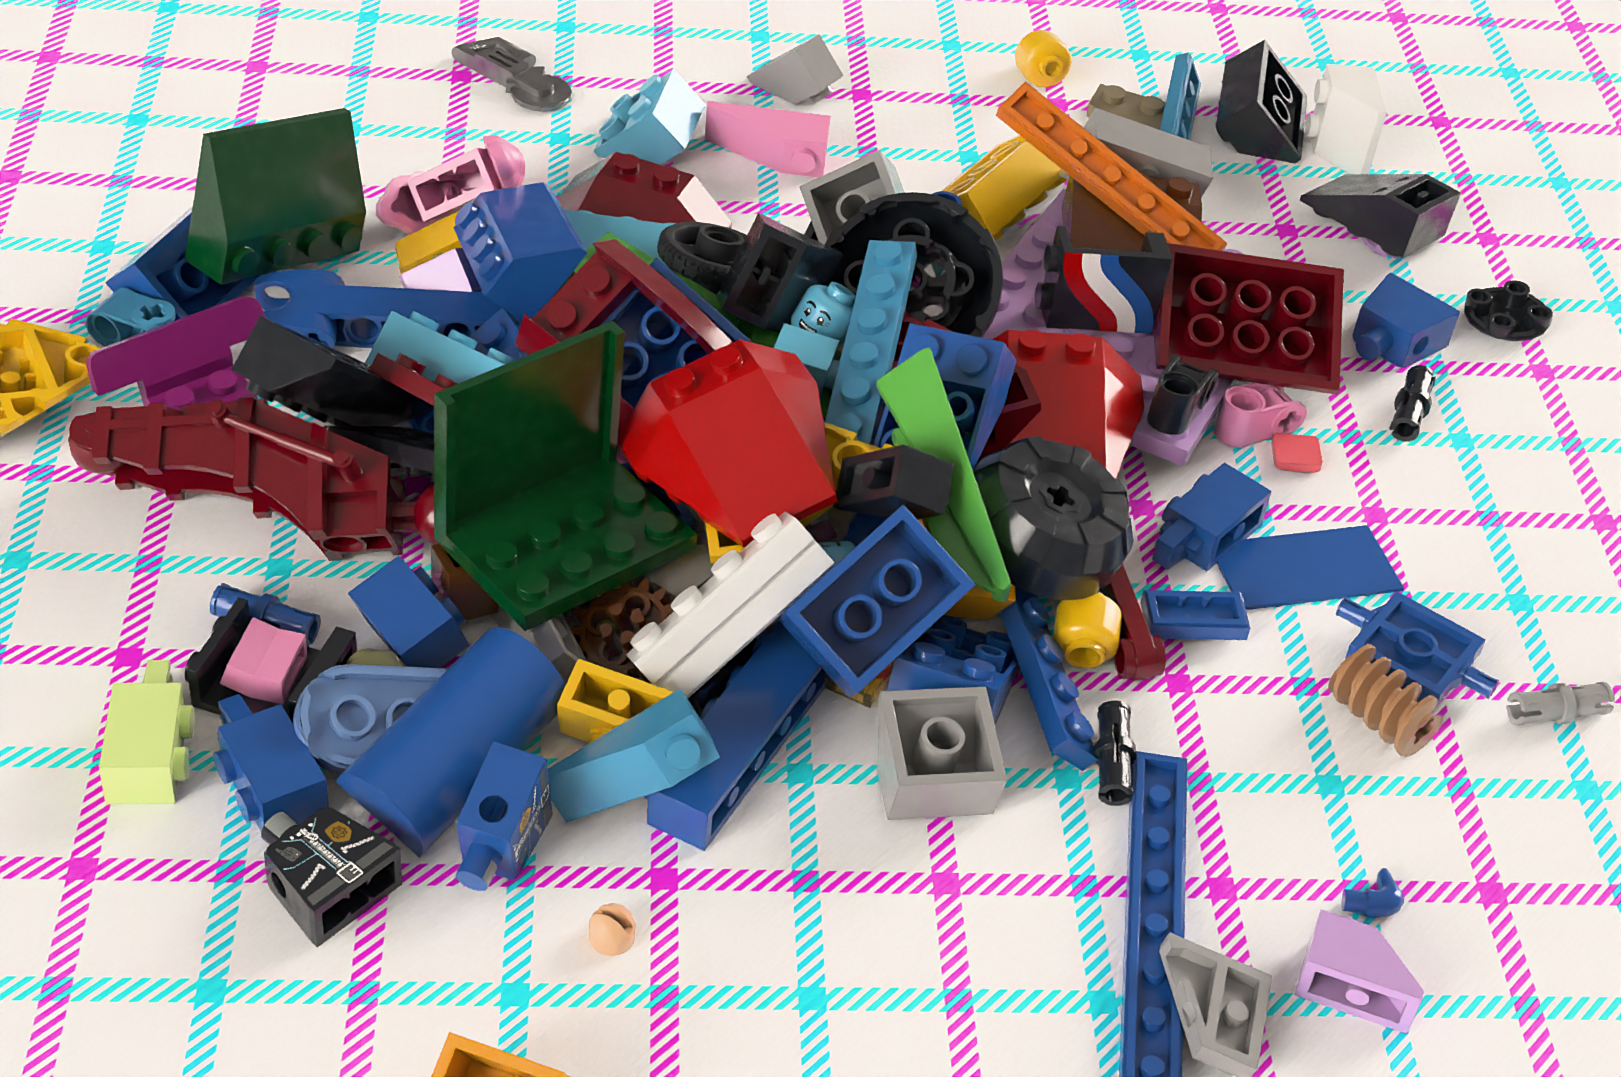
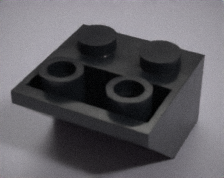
M758 212L716 295L722 310L762 329L780 333L784 323L791 325V315L806 290L813 285H828L843 254Z

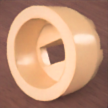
M609 903L602 905L593 913L589 922V942L597 952L608 956H615L625 953L632 947L635 941L636 924L631 911L623 905Z

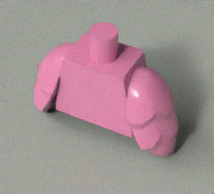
M497 135L484 136L485 148H475L426 172L418 171L411 175L393 178L386 185L384 194L376 203V216L383 224L399 228L406 234H412L459 211L467 202L473 203L481 192L521 186L525 177L523 155L517 147Z

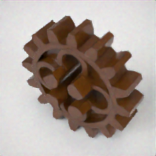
M644 578L638 588H635L632 582L629 581L621 585L620 588L612 589L599 597L587 601L590 605L587 610L574 608L572 614L580 626H574L570 629L587 662L633 678L640 677L642 681L651 684L626 654L634 648L630 643L634 637L632 632L633 626L636 632H638L651 622L659 625L674 612L671 608V599L667 590L661 588L654 593L650 580ZM640 605H641V606H645V607H644V610H643L642 612H641L640 608H637V609L633 610L632 613H631V616H629L631 610H632L634 607L640 606ZM604 620L613 622L621 634L620 640L610 624H598ZM624 650L623 655L620 659L616 661L608 660L611 654L615 658L617 656H620L622 651Z

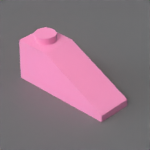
M708 101L705 140L780 173L818 178L824 174L831 116Z

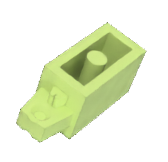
M147 660L143 683H113L99 763L105 804H175L178 781H187L189 751L188 747H183L184 738H193L194 707L193 705H184L182 684L173 683L172 674L169 672L171 669L170 660Z

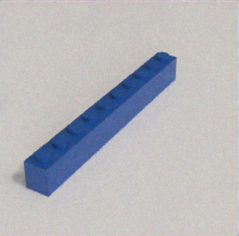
M856 513L849 524L847 535L842 541H850L857 547L889 517ZM778 619L775 627L769 634L762 633L759 636L747 663L744 666L738 665L734 668L727 681L726 689L718 700L714 698L709 700L702 711L700 719L708 730L720 758L674 786L644 796L648 800V825L703 851L708 848L831 681V677Z

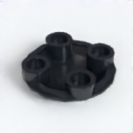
M1517 280L1507 281L1504 287L1471 289L1467 292L1464 305V315L1473 327L1481 333L1508 341L1532 340L1543 335L1551 325L1553 311L1535 296L1529 294L1530 287L1526 283Z

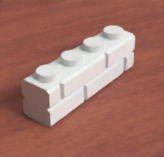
M784 512L779 517L774 513L764 518L751 532L754 538L753 541L739 553L735 549L725 553L712 566L711 572L714 574L713 577L699 589L696 586H690L674 599L671 604V608L674 610L672 614L659 625L655 622L645 625L634 635L630 642L634 648L626 655L653 685L673 692L681 688L688 699L836 565L794 516Z

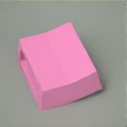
M253 617L226 666L220 684L250 698L284 705L307 659L306 634L279 629Z

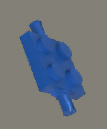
M1397 591L1385 605L1371 611L1350 600L1347 596L1344 597V600L1342 599L1336 610V616H1340L1361 628L1358 636L1349 645L1345 659L1361 647L1372 644L1376 647V654L1371 663L1381 657H1388L1392 665L1386 676L1388 677L1398 669L1405 671L1407 678L1402 689L1413 682L1419 683L1422 686V692L1418 698L1420 701L1429 695H1433L1438 700V706L1450 690L1462 684L1490 699L1499 684L1498 679L1473 667V663L1480 655L1486 639Z

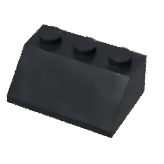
M1264 39L1225 61L1215 126L1221 139L1224 142H1230L1240 154L1295 164L1302 158L1307 95Z

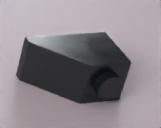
M904 444L843 458L836 489L838 502L833 504V508L841 511L890 517L904 504L917 520L945 515L946 505L952 493L951 478L954 464Z

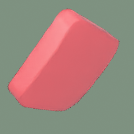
M1275 433L1273 435L1271 446L1276 468L1285 471L1313 473L1321 470L1323 461L1319 439L1316 436Z

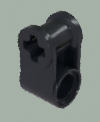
M1173 354L1165 370L1159 375L1146 418L1148 424L1161 433L1169 435L1184 433L1199 411L1206 407L1214 391L1219 371L1211 368L1207 372L1182 362V356Z

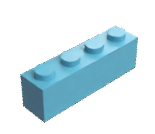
M391 311L365 363L371 366L377 353L395 361L399 353H402L427 366L423 373L427 378L435 381L439 373L457 383H461L515 361V359L493 348H490L487 355H484L474 350L478 342L451 329L448 337L436 332L439 326L438 323L415 311L412 312L409 319Z

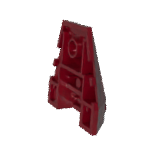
M614 152L577 174L557 199L563 210H585L594 214L613 217L628 216L641 221L663 224L705 222L732 228L731 220L695 175L679 171L672 166H663L639 159L632 154Z

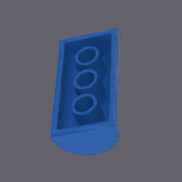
M490 628L337 778L336 783L420 858L459 818L493 741L523 751L558 715L557 703L565 688V683L551 661L527 639L508 629Z

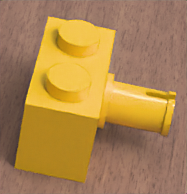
M578 659L557 703L559 733L591 743L674 692Z

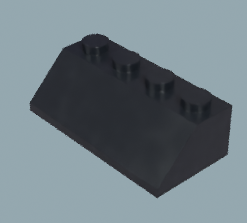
M261 315L231 369L247 378L249 382L245 388L270 402L275 400L295 412L300 413L302 411L323 423L329 422L337 426H393L429 413L434 408L428 402L369 371L370 365Z

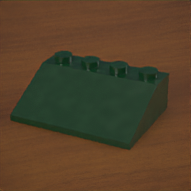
M346 108L204 133L185 260L223 285L359 251L366 216V206L351 111Z

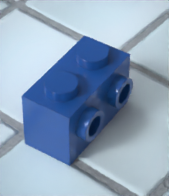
M400 556L394 558L348 592V595L366 622L385 645L401 657L406 667L441 668L470 646L459 628L466 620L458 608L448 597L439 602L434 596L439 592V589L421 566L412 571Z

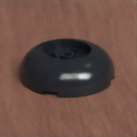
M907 192L891 194L862 205L858 208V213L848 219L840 228L837 226L830 234L825 245L841 252L843 256L827 287H829L831 282H836L848 288L856 296L869 240L916 242L917 259L910 288H915V290L909 291L906 303L907 314L921 322L930 319L953 332L981 338L992 324L1002 296L1003 269L1001 257L988 229H984L976 219L968 214V209L960 204L928 193ZM934 262L945 270L941 276L935 278L930 277L926 272V267ZM930 305H937L943 310L939 315L932 317L923 312Z

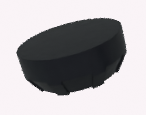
M1042 436L1026 437L1009 443L1007 447L998 449L982 458L973 472L1011 584L1026 592L1055 600H1078L1093 596L1102 591L1111 582L1132 549L1134 539L1131 518L1129 516L1127 491L1120 479H1115L1105 467L1091 457L1092 453L1077 445L1071 447L1063 443L1043 440Z

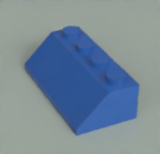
M544 182L481 192L473 203L467 202L460 209L455 219L456 225L453 227L484 296L521 321L524 314L532 319L550 301L588 253L551 187Z
M190 207L105 283L113 292L119 288H128L135 293L171 303L175 308L174 321L237 298L261 275L221 285L187 262L185 255L192 207Z

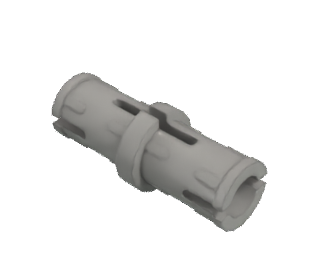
M1603 681L1572 687L1569 685L1565 686L1566 683L1563 682L1549 685L1546 690L1510 693L1507 701L1510 703L1519 702L1520 704L1506 705V710L1510 721L1517 726L1548 720L1556 721V724H1566L1572 722L1575 717L1610 714L1614 706L1611 704L1601 705V703L1615 702L1614 692L1611 686Z

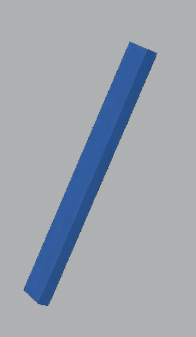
M1136 751V760L1131 765L1133 795L1129 803L1119 1077H1182L1183 1026L1159 950L1161 943L1169 932L1185 938L1187 758Z

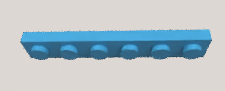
M869 240L825 420L826 423L857 433L859 441L874 445L884 406V400L878 392L876 382L892 370L917 259L916 242Z

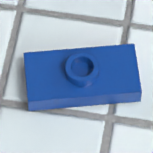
M1143 590L1140 604L1151 635H1159L1161 639H1248L1251 627L1241 592Z

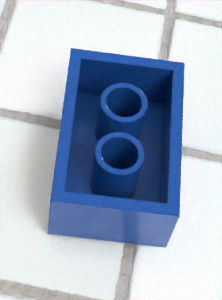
M903 504L777 619L848 697H852L867 686L976 584Z

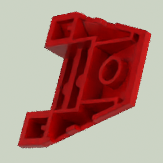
M1006 330L992 339L1006 344L1017 360L1016 365L1027 371L1041 402V411L1011 443L1026 437L1042 436L1043 440L1055 441L1071 447L1077 445L1092 453L1091 457L1105 467L1116 479L1145 408L1141 376L1103 337L1085 334L1046 333L1037 330Z
M739 339L681 368L672 370L668 374L648 383L618 436L617 443L637 477L646 483L653 481L666 490L670 499L678 504L684 502L698 511L700 519L743 548L754 540L751 535L754 527L771 514L775 513L779 517L784 512H787L799 521L838 502L818 385L794 353Z

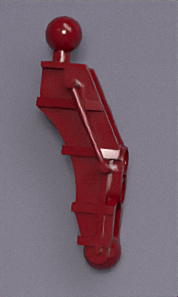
M246 397L239 398L235 402H223L216 399L210 403L186 405L180 408V410L166 407L164 403H150L148 406L122 408L102 406L96 407L95 412L75 416L69 427L68 443L71 456L76 464L89 472L115 477V485L119 490L135 489V484L165 493L170 501L185 500V493H207L230 496L252 502L253 514L257 519L272 518V511L285 518L305 533L322 551L328 561L344 560L345 553L390 551L393 556L403 555L404 533L418 532L423 539L432 544H438L434 539V485L429 486L417 498V501L405 502V483L390 475L391 460L387 455L335 434L316 423L307 422L270 406L266 399Z

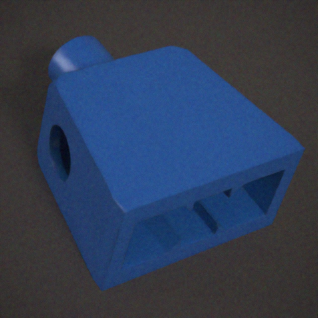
M1390 272L1362 304L1352 338L1356 342L1355 346L1358 354L1363 359L1374 360L1380 356L1397 367L1405 368L1449 346L1460 311Z

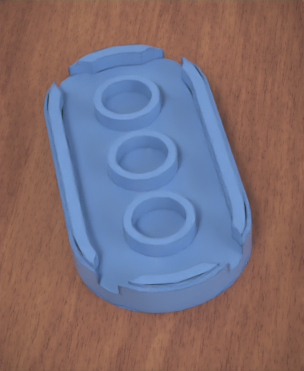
M356 664L331 667L320 673L300 694L293 718L295 732L298 738L307 746L318 766L329 772L341 775L448 669Z

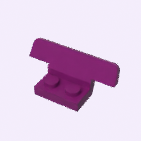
M241 296L91 352L87 358L86 367L92 390L98 396L137 382L144 406H148L150 403H164L166 407L180 410V408L186 405L210 403L216 399L223 402H235L239 398L246 397L258 399L256 394L245 388L248 383L246 378L231 370L233 367V356L230 346L246 341L260 315L265 317L259 301L252 297Z

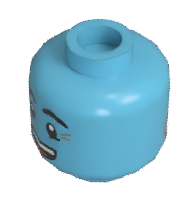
M831 282L829 287L813 285L806 290L792 313L791 325L839 340L838 345H840L846 338L854 305L853 301L856 296L848 288L836 282Z

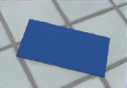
M1368 525L1243 539L1217 561V565L1230 591L1242 593L1246 610L1341 599L1346 596L1348 598L1358 596L1369 597L1374 594L1404 591V586Z

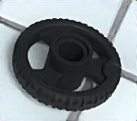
M681 222L670 225L661 232L657 244V252L661 260L680 275L701 284L720 288L747 235L737 230L711 223Z

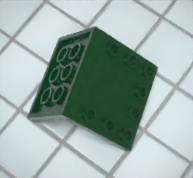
M613 321L434 393V539L524 631L696 550L697 534L616 460L625 331Z

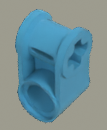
M119 288L87 315L85 326L91 337L97 343L106 347L173 322L175 320V308L165 300L150 298L135 293L128 288Z

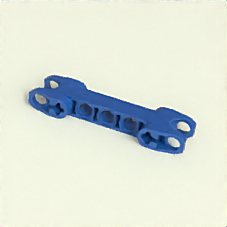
M297 269L269 272L256 278L254 284L255 299L259 301L261 307L265 310L263 312L267 319L331 348H335V346L373 348L391 311L408 319L412 312L415 311L438 323L439 326L436 332L448 337L451 329L469 337L501 309L500 306L486 298L483 292L345 285L339 275L327 270ZM270 286L282 287L289 293L290 298H273L265 292V289Z

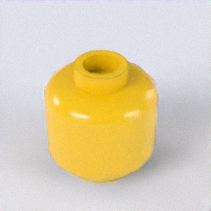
M1037 30L1030 32L1021 39L1015 52L1016 66L1024 77L1037 87L1048 88L1057 85L1070 71L1072 63L1071 53L1062 40L1050 31Z
M1100 592L1084 599L1062 600L1058 604L1053 638L1063 650L1065 660L1078 668L1088 669L1098 667L1115 656L1119 648L1122 614L1120 608L1113 600Z

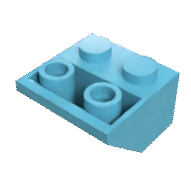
M672 69L662 77L655 74L642 84L639 92L633 96L624 94L614 102L610 108L612 112L610 119L599 130L601 137L594 149V153L601 158H606L614 152L632 154L639 159L662 165L686 150L706 104L675 69Z

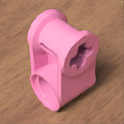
M1259 383L1233 386L1228 388L1224 394L1214 426V434L1218 440L1226 445L1238 448L1246 447L1252 443L1272 439L1275 433L1292 434L1303 424L1307 410L1301 402L1293 401L1284 392V387Z

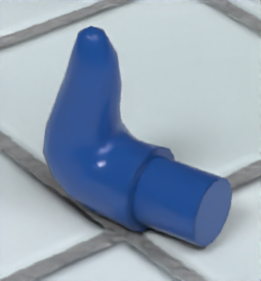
M1381 868L1377 874L1376 883L1378 890L1366 889V891L1344 889L1341 908L1344 912L1363 913L1365 917H1389L1398 913L1403 906V893L1389 870Z

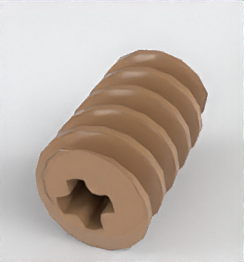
M1367 644L1348 656L1340 664L1329 681L1328 689L1330 692H1333L1337 702L1348 705L1351 714L1359 718L1363 717V721L1369 729L1379 730L1378 734L1384 742L1394 743V748L1400 756L1408 757L1422 749L1440 729L1443 722L1442 715L1434 716L1432 714L1438 704V700L1435 696L1429 695L1418 703L1417 700L1422 692V686L1417 682H1413L1402 689L1407 678L1406 672L1398 669L1387 677L1386 675L1392 665L1391 660L1388 657H1381L1371 663L1376 654V647L1372 644Z

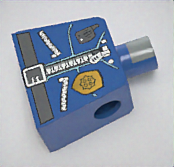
M493 741L457 822L463 861L456 872V878L464 886L476 891H486L494 875L511 880L517 878L553 815L546 758Z

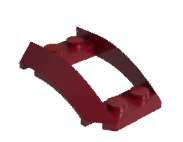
M616 239L593 243L596 253L532 319L524 314L515 341L516 347L529 355L596 328L636 288L681 326L709 354L733 343L683 293ZM622 397L620 398L618 436L634 410Z

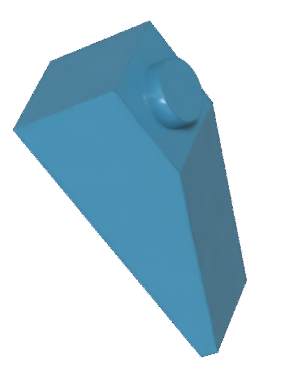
M680 688L548 768L551 801L567 823L670 788L720 758L708 730Z

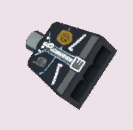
M332 807L320 809L300 824L287 813L279 812L273 815L262 828L261 838L269 844L264 852L267 884L279 902L317 948L402 885L400 847Z

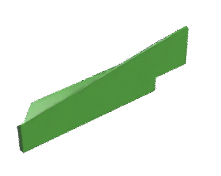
M927 347L908 358L876 382L878 392L899 428L893 429L891 439L894 446L904 444L954 464L951 478L952 493L946 505L945 515L922 519L924 527L976 584L975 586L992 593L993 600L1003 602L1008 599L1011 581L931 348Z

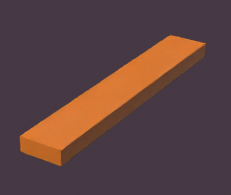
M1026 81L998 107L996 117L1144 236L1146 232L1163 233L1167 243L1224 251L1228 244L1226 241Z

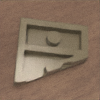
M1100 83L1088 104L1086 116L1090 117L1094 108H1098L1160 130L1166 102L1155 96H1143L1126 91L1117 85H1104Z

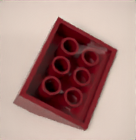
M1167 243L1173 260L1153 327L1156 369L1165 370L1172 355L1177 354L1182 356V362L1207 372L1211 368L1218 370V378L1338 394L1340 391L1344 269Z

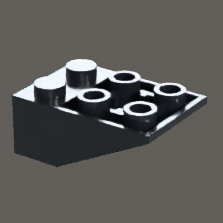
M1345 174L1301 195L1299 201L1312 207L1317 215L1331 218L1346 226L1351 234L1365 237L1380 245L1385 253L1404 258L1445 236L1461 192L1428 174Z

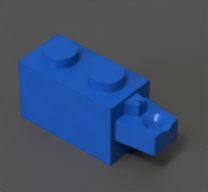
M1225 462L1211 474L1201 475L1194 483L1192 489L1182 497L1175 496L1165 507L1162 514V520L1165 523L1160 528V537L1157 538L1155 544L1156 552L1153 553L1152 560L1168 570L1186 558L1207 572L1217 564L1221 557L1262 526L1272 491Z
M240 694L218 701L219 709L222 712L220 715L222 726L218 727L217 738L220 743V751L213 753L214 762L223 783L233 782L237 789L235 791L236 801L247 823L255 820L260 831H262L265 823L276 813L285 812L300 824L320 809L329 808L327 779L307 746L298 738L294 725L281 704L253 714Z

